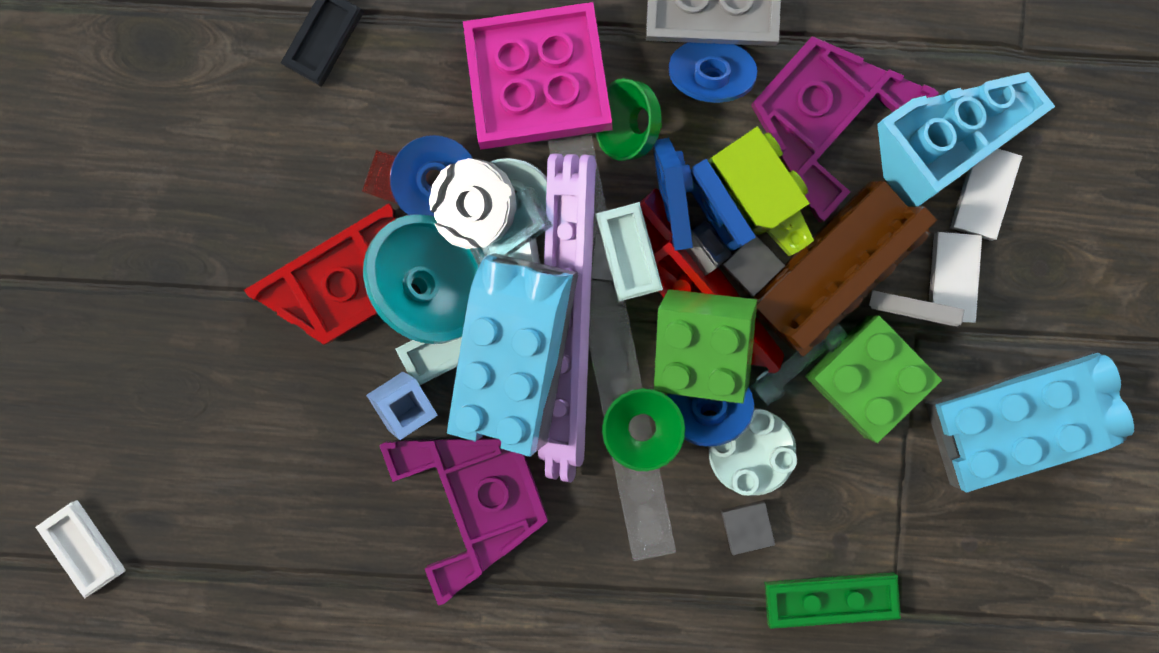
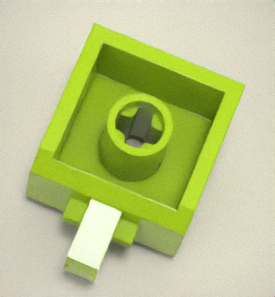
M757 126L711 157L708 162L755 235L767 232L788 256H791L814 241L800 211L810 204L804 196L808 193V189L798 173L794 170L788 172L779 159L783 153L775 138L768 132L763 135Z

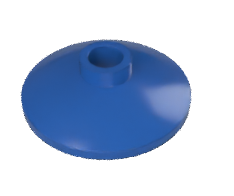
M688 42L680 46L672 54L669 62V76L673 84L684 94L705 102L721 103L739 99L753 88L757 78V66L751 55L735 44Z
M428 135L409 142L395 157L390 172L391 191L397 204L408 215H429L435 217L434 212L430 210L429 203L433 185L426 181V174L431 170L441 172L450 164H455L465 159H473V157L460 143L444 136Z
M749 387L743 404L667 394L678 406L685 424L684 440L699 446H720L734 441L747 430L753 418L754 399ZM708 410L717 413L715 416H704L702 414Z

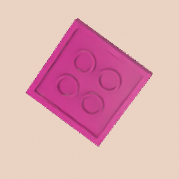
M593 2L463 21L480 150L613 130Z

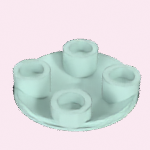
M754 408L752 421L740 437L724 445L709 447L710 464L717 478L730 490L745 496L764 495L776 490L789 478L797 464L796 443L787 424L775 414L758 408Z

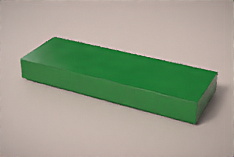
M894 572L764 582L767 623L770 629L901 619L898 575Z

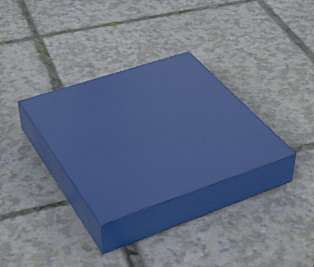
M705 159L692 167L693 192L691 193L730 252L756 238L708 160Z

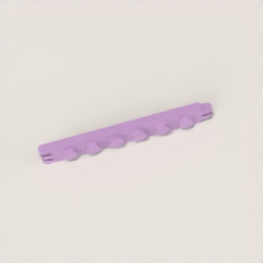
M550 154L547 163L544 265L578 272V279L548 443L538 450V458L545 461L546 478L556 480L560 476L561 481L573 482L576 476V466L580 467L582 465L585 452L596 160L593 155H582L579 159V156L576 154H567L565 157L562 154Z

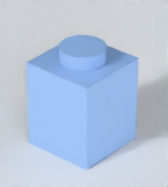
M404 371L366 395L388 431L399 440L438 416L416 379Z

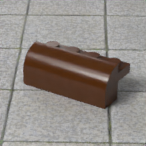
M885 181L869 182L813 236L814 241L797 252L755 296L750 298L757 299L756 315L782 341L804 357L814 346L822 342L847 314L856 309L880 282L891 275L896 266L928 238L931 233L929 228L937 219L926 207H908Z

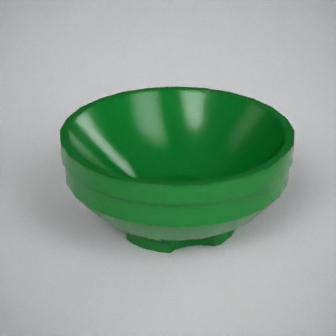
M617 79L607 85L613 130L596 132V139L601 149L612 159L619 161L639 159L653 148L661 131L662 115L659 101L652 89L645 83L633 79ZM644 108L648 113L649 123L646 131L641 133L637 125V118L639 112Z
M639 388L620 395L611 403L603 420L602 434L608 452L618 463L635 471H651L667 465L676 457L685 438V424L678 406L671 398L653 389ZM639 414L649 415L653 418L656 425L654 434L646 440H637L629 432L630 421Z

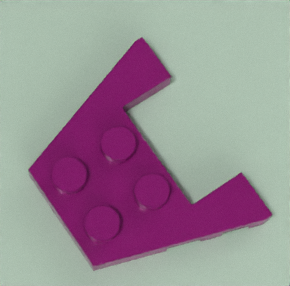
M812 36L756 98L751 107L766 133H770L779 144L783 153L780 157L788 171L794 170L804 181L808 189V193L804 195L810 203L808 206L814 217L822 223L850 193L844 185L817 162V159L874 96L894 112L914 98L922 96L927 98L935 97L939 92L925 84L920 86L903 78L904 75L890 69L886 71L863 61L864 58Z
M480 438L477 441L468 439L387 441L379 445L392 482L433 467L437 468L467 551L425 567L438 606L445 604L454 594L479 577L484 570L509 553L548 521L525 455L500 449L501 441L497 438Z

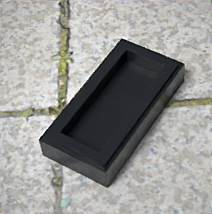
M316 0L283 57L281 64L322 87L364 14L363 10L347 0Z

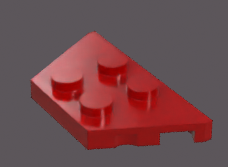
M388 203L244 290L246 295L272 309L278 316L289 323L297 325L306 334L323 345L331 343L378 314L367 295L363 278V265L366 251L372 239L387 224L396 220L395 209Z

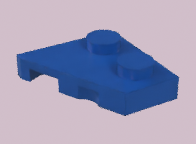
M669 138L658 139L653 146L657 181L667 221L671 223L673 246L675 251L693 248L686 193L693 192L691 170L689 164L685 165L682 150L675 151Z

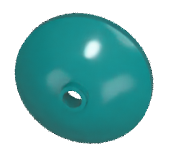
M408 215L400 217L382 228L372 239L366 251L363 278L371 304L379 316L392 329L411 340L426 344H443L457 340L463 335L471 286L476 271L484 258L478 248L466 249L451 244L439 233L434 224L437 223L434 216ZM411 283L419 287L421 294L414 291Z

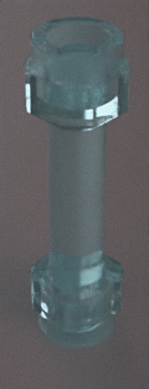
M837 324L828 336L818 345L814 346L804 357L796 352L781 365L778 372L770 374L764 371L756 378L757 381L751 385V388L769 406L774 400L777 401L786 393L783 387L825 350L833 353L842 345V342L848 337L846 332Z

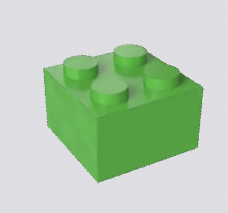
M668 289L658 308L654 390L667 394L743 404L750 382L757 299Z
M866 316L805 375L814 387L864 438L876 443L888 434L942 381L880 316Z

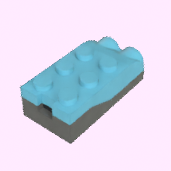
M497 253L490 254L482 260L476 271L469 294L447 434L472 441H477L484 435L497 438L501 441L500 449L529 457L548 443L578 272Z
M1097 352L1086 353L925 402L951 486L965 492L1105 451L1123 443L1127 436H1131L1134 433L1132 415L1120 397L1121 379L1117 367L1108 356Z

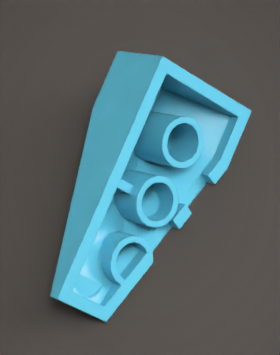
M1029 72L987 81L983 85L974 88L948 90L945 94L927 98L922 96L914 98L878 123L883 177L908 207H918L1055 106Z

